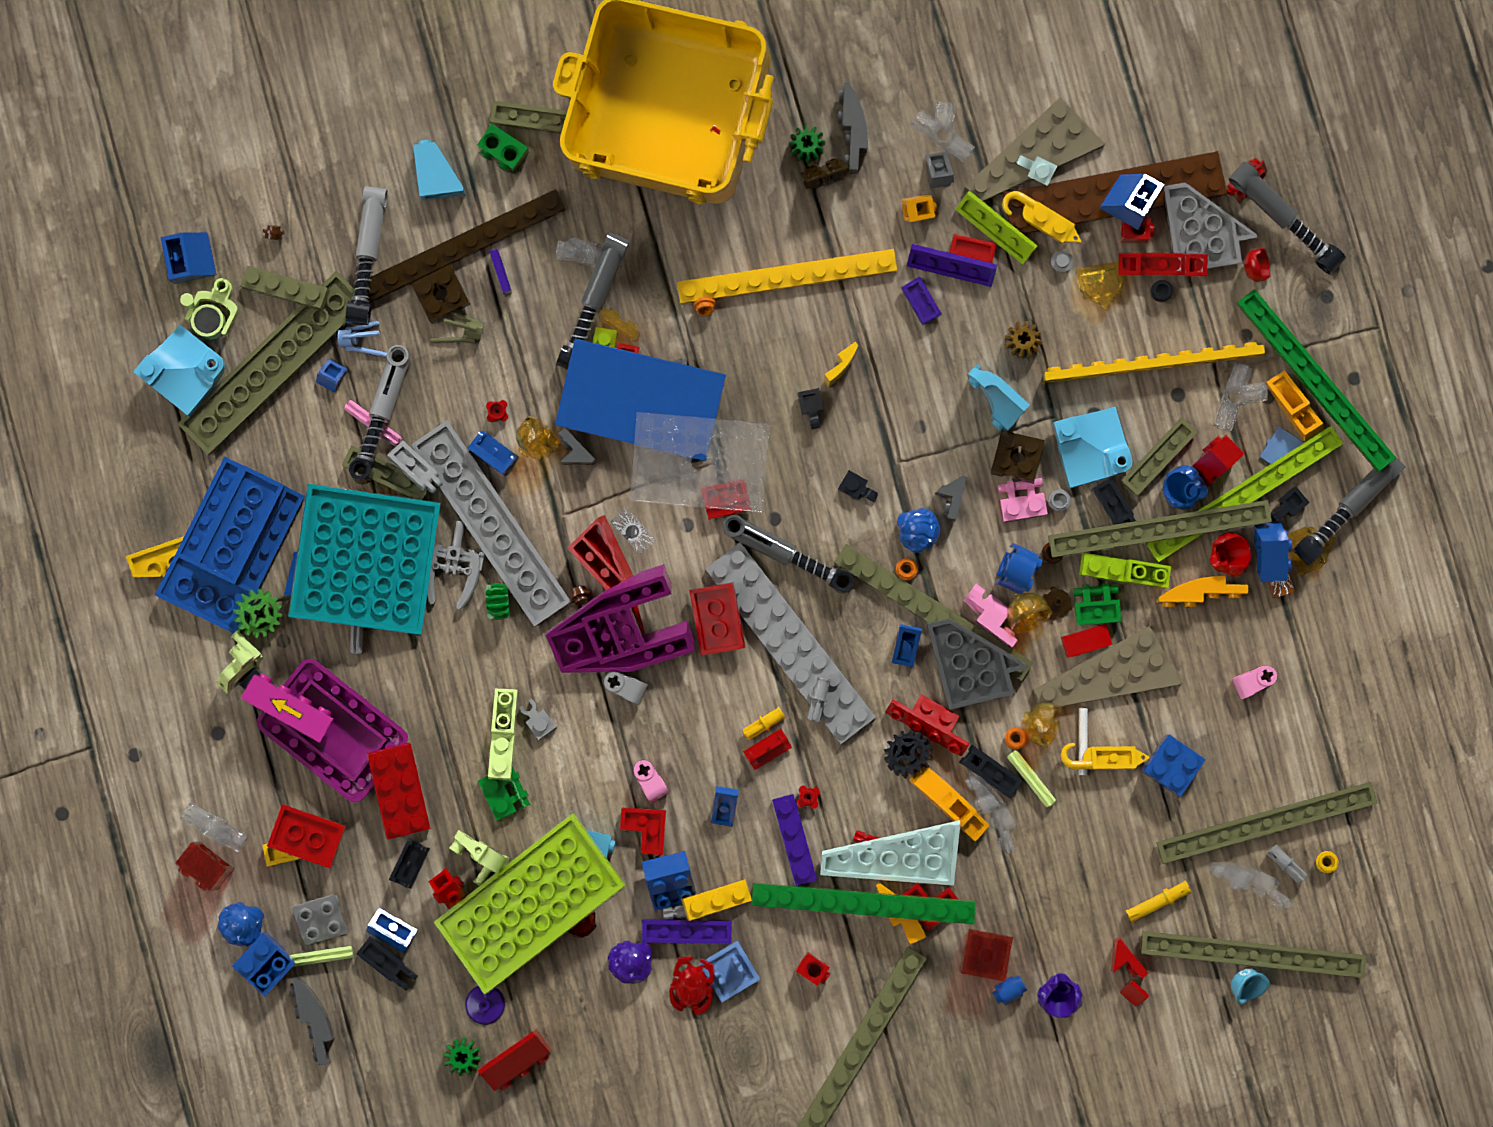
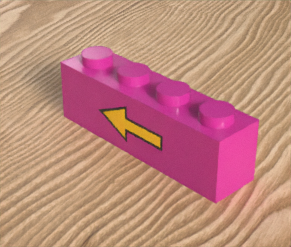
M263 673L260 676L255 674L241 699L312 739L321 742L334 719L330 716L332 712L321 706L319 709L311 706V700L302 695L299 698L291 695L293 690L282 684L279 687L271 683L273 679Z

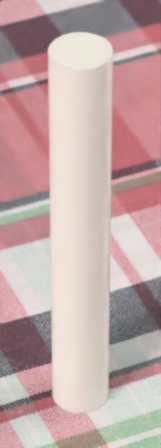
M1079 708V761H1082L1084 751L1088 748V708ZM1079 769V775H1088V769Z

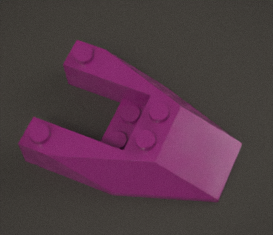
M664 564L644 570L601 593L545 633L561 673L632 672L694 652L695 639L687 621L642 635L631 607L671 595L672 582Z

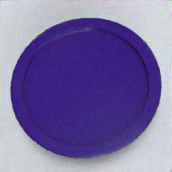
M476 986L466 997L465 1009L471 1020L481 1025H489L498 1021L503 1015L505 999L497 988L488 994H484L480 987Z

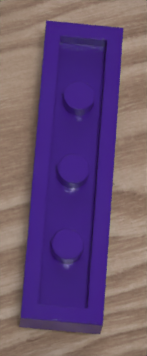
M915 244L911 245L906 265L907 267L992 287L997 269V264Z
M794 794L773 799L772 802L795 885L798 886L816 881V873Z
M642 920V942L731 944L732 921Z

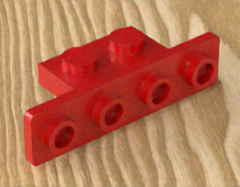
M922 694L912 710L896 700H892L885 711L892 719L902 722L915 732H920L932 742L942 745L953 754L963 756L970 745L969 742L951 733L959 715Z

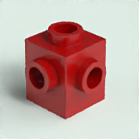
M447 868L428 881L434 890L432 895L440 905L444 903L448 909L467 896L463 890L464 882L458 875L454 877Z

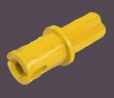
M778 706L765 716H759L760 719L745 727L742 731L745 737L751 740L765 730L770 731V727L786 718Z

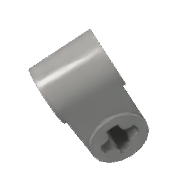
M617 672L607 674L604 679V685L607 690L638 705L648 686L646 683ZM614 676H617L620 685L615 686L613 689L610 687L608 679H613Z

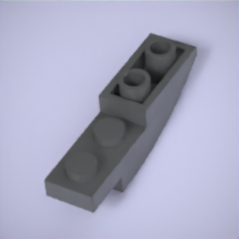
M844 82V89H839V102H843V110L838 111V124H842V130L851 131L846 132V145L850 146V154H845V164L849 167V174H858L859 153H867L868 151L867 125L863 109L855 91L849 82Z
M302 978L292 979L293 983L290 984V991L292 997L296 996L297 1005L294 1006L296 1018L300 1019L301 1023L310 1022L311 1026H308V1035L310 1039L314 1040L315 1048H312L314 1061H318L319 1066L330 1063V1057L326 1041L335 1038L329 1017L321 1001L310 986Z

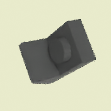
M947 152L925 155L930 188L950 186L954 182V175Z
M566 428L558 433L562 438L559 442L566 450L572 449L561 461L563 465H594L596 463V460Z
M965 476L959 477L935 492V495L951 498V501H946L944 514H947L946 520L955 522L957 519L966 481Z

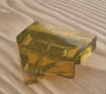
M1119 261L1076 269L1078 285L1084 299L1092 300L1101 305V308L1106 311L1109 309L1111 302L1118 293L1120 294L1124 284L1123 275H1118Z
M1303 527L1288 533V539L1292 541V550L1305 536L1313 534L1316 531L1315 528ZM1331 536L1329 541L1325 542L1324 551L1309 566L1293 551L1290 552L1299 576L1318 570L1327 563L1331 546L1334 545L1336 540L1335 537Z

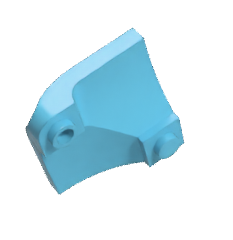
M179 325L150 355H146L133 372L190 417L221 379L225 371V362L216 352L183 326ZM215 361V366L210 368L209 363Z
M976 364L967 374V377H969L968 382L975 389L980 387L988 399L993 413L990 417L993 420L991 424L1000 432L1002 430L1008 432L1028 409L1030 404L1000 377L991 372L980 370L981 366Z
M1116 407L1053 422L1052 426L1058 443L1057 447L1069 489L1122 474L1131 468L1132 456L1125 441ZM1118 458H1124L1125 464L1120 465L1118 463Z

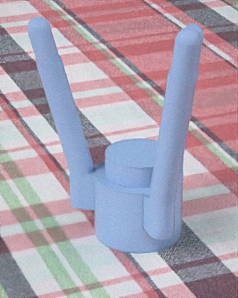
M379 321L371 322L369 325H358L338 330L339 347H346V351H357L387 357L386 352L354 346V344H358V337L379 335V331L357 332L358 330L377 326Z

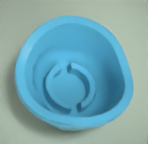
M1244 969L1233 977L1230 987L1237 1004L1243 1005L1245 1002L1263 995L1269 988L1270 982L1265 975L1257 973L1253 969Z

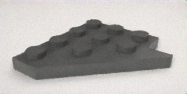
M951 618L927 624L949 710L1015 693L1010 672L1027 669L1025 662Z

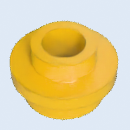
M1323 851L1316 858V866L1323 873H1332L1338 867L1339 861L1333 852ZM1325 858L1330 860V865L1327 867L1323 864Z

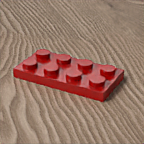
M408 742L366 753L386 839L390 840L431 829L411 743Z

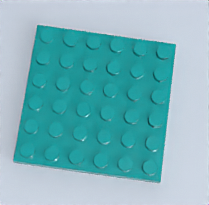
M307 484L288 617L421 635L440 503Z

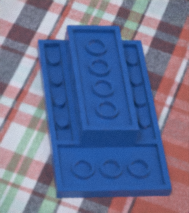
M575 339L555 425L706 461L722 399L721 395L726 374Z
M224 456L155 596L234 634L239 629L238 626L241 623L234 621L238 614L234 613L233 609L239 608L235 602H242L241 594L249 596V590H253L256 594L305 495Z

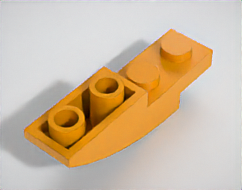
M1226 576L1204 577L1176 586L1156 599V603H1162V607H1175V603H1184V607L1195 608L1198 607V604L1204 602V595H1206V599H1220V595H1229V599H1242V595L1248 594V585L1226 584Z
M923 767V774L916 772L915 778L911 776L908 779L953 822L960 821V829L972 841L976 842L990 826L973 806L930 768Z

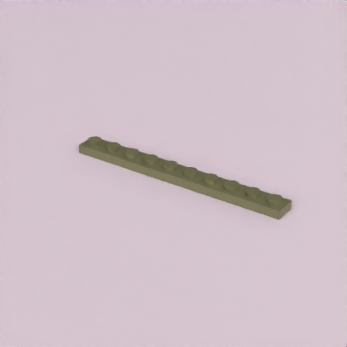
M1268 500L1049 535L1048 540L1051 557L1055 558L1270 523L1272 520Z
M846 544L834 563L849 571L858 579L926 622L930 623L951 618L1025 662L1027 669L1010 672V675L1019 681L1023 680L1032 666L1033 662L849 545Z
M1368 782L1156 843L1162 864L1374 805L1378 802L1372 782Z
M1142 931L1141 954L1365 978L1366 955Z
M907 946L797 1127L825 1126L926 961V957Z

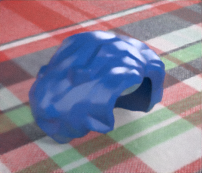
M1182 465L1176 467L1167 474L1163 482L1162 492L1166 502L1172 508L1181 510L1193 508L1196 502L1204 499L1208 494V487L1203 478L1199 475L1198 470L1192 466Z
M919 508L918 510L901 513L898 516L899 540L905 548L913 553H921L933 547L941 531L939 521L932 511Z
M238 902L225 907L220 912L217 928L221 936L229 944L249 946L261 935L262 921L265 916L258 907L245 906L242 902Z

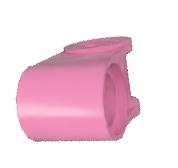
M1261 666L1233 678L1232 681L1242 700L1274 684L1277 680V673L1270 666ZM1263 670L1270 672L1269 681L1261 679Z
M642 760L635 764L634 774L650 803L670 793L650 762ZM641 764L649 766L650 769L647 771L649 775L638 774Z

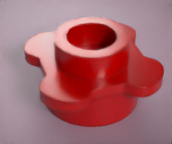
M500 400V402L488 401L486 403V408L488 409L487 420L491 423L495 420L507 421L509 418L506 413L507 402L505 400Z
M804 785L800 786L798 789L800 796L797 800V805L799 807L809 806L812 809H816L819 805L817 802L818 795L820 794L819 788L814 787L812 789Z

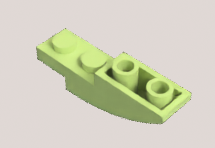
M495 688L488 779L511 780L518 690Z

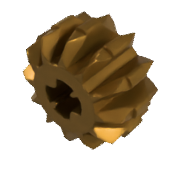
M1028 321L1024 322L1023 327H1021L1019 322H1016V329L1009 327L1008 331L1010 334L1005 335L1004 338L1011 341L1005 347H1013L1011 355L1018 351L1019 359H1022L1024 352L1030 358L1032 356L1031 351L1034 353L1039 351L1035 345L1042 344V340L1035 339L1041 336V332H1033L1036 328L1035 324L1030 329L1027 328ZM1022 335L1026 336V339L1029 340L1026 341L1025 345L1020 343L1021 340L1018 341Z

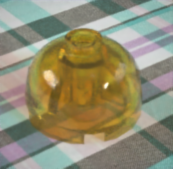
M527 416L517 429L516 441L519 446L518 450L526 458L530 456L534 459H544L552 455L559 448L558 444L560 442L548 426L544 429L539 425L541 421L533 416Z
M1017 593L1013 596V600L1007 607L1008 624L1012 631H1015L1017 634L1026 633L1037 628L1038 626L1035 623L1040 620L1046 622L1052 614L1048 603L1037 593Z
M1044 702L1033 706L1030 712L1026 711L1022 719V724L1025 725L1026 737L1032 743L1047 749V743L1052 744L1060 725V722L1057 721V714L1062 716V707Z

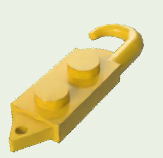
M1018 191L1010 192L1003 198L1002 207L1008 215L1012 214L1008 208V203L1010 200L1016 199L1025 204L1022 215L1027 223L1061 244L1064 242L1081 243V239L1074 228L1075 224L1040 202H1036Z
M1075 743L1065 745L1060 755L1063 764L1070 769L1135 770L1136 766L1150 758L1137 750L1136 746L1089 747L1084 751L1082 761H1072L1068 758L1067 752L1070 748L1075 747Z

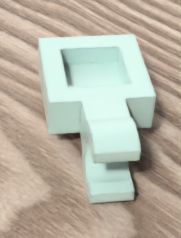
M1020 155L1017 164L1030 170L1027 175L1028 177L1047 186L1057 168V165L1039 156L1036 157L1035 161H1032Z

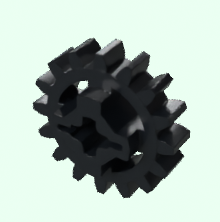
M904 730L901 731L900 737L894 734L895 741L887 742L890 749H884V752L888 755L884 758L885 762L888 763L887 767L897 777L902 774L904 779L908 777V774H911L913 778L916 777V772L923 774L922 768L930 767L927 760H933L932 755L929 754L933 749L928 745L930 743L928 739L923 738L920 732L915 736L913 730H910L909 735H906Z

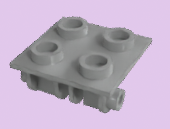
M331 894L291 907L305 946L348 933L338 905L339 899L337 895Z

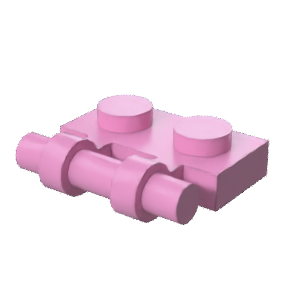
M1036 478L1034 484L1022 481L1013 482L1011 480L1006 481V484L997 485L999 494L1007 492L1008 499L1000 500L1003 522L1048 514L1044 493L1035 494L1034 490L1035 487L1043 486L1041 478ZM1027 489L1028 495L1015 497V491Z

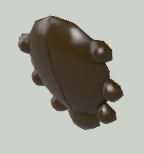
M1051 587V592L1043 594L1044 602L1039 604V607L1043 608L1041 616L1045 618L1050 616L1051 620H1054L1057 615L1063 618L1067 610H1072L1071 599L1064 590Z

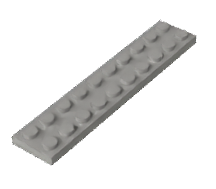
M448 420L412 443L411 446L414 451L438 472V479L443 484L440 489L534 627L570 604V599Z
M738 543L705 569L717 585L734 582L739 614L809 704H811L812 699L810 696H813L817 677L831 680L826 695L827 702H824L820 718L840 744L876 718L741 543Z

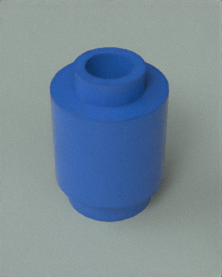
M1017 975L1016 977L1011 976L995 985V991L992 993L998 1004L1003 1003L1006 1006L1022 997L1027 989L1020 976Z

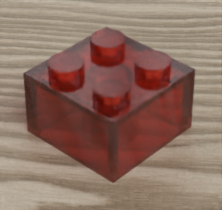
M200 841L191 842L175 862L179 866L178 871L187 878L190 876L197 880L195 884L204 891L218 890L235 869Z
M967 928L959 972L961 974L1005 982L1013 937Z

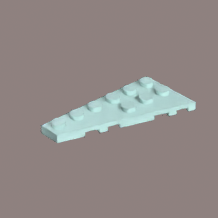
M960 821L822 851L820 875L954 885Z

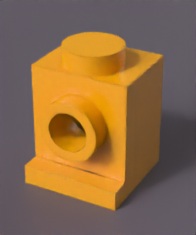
M926 194L901 199L904 221L915 222L935 217L934 211H937V205L931 195ZM918 203L921 204V209L919 211H917L916 205Z

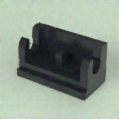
M407 839L389 881L412 889L430 848L414 840Z

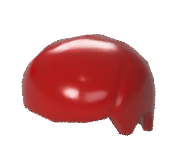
M1265 248L1249 251L1243 263L1246 275L1254 282L1266 281L1270 278L1271 274Z

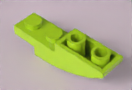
M1082 553L1079 575L1106 581L1169 588L1171 566Z

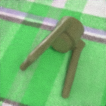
M453 310L449 313L468 322L464 324L444 319L443 322L464 328V335L468 336L431 338L430 342L475 343V339L481 340L484 323H480L478 319H473Z

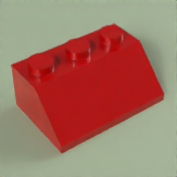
M536 1028L477 1071L494 1091L498 1088L503 1091L513 1084L511 1079L517 1075L519 1078H522L531 1071L529 1068L536 1062L538 1065H541L550 1058L548 1054L552 1050Z

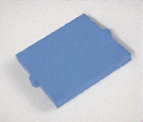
M1278 427L1272 438L1267 440V445L1260 458L1272 464L1304 442Z

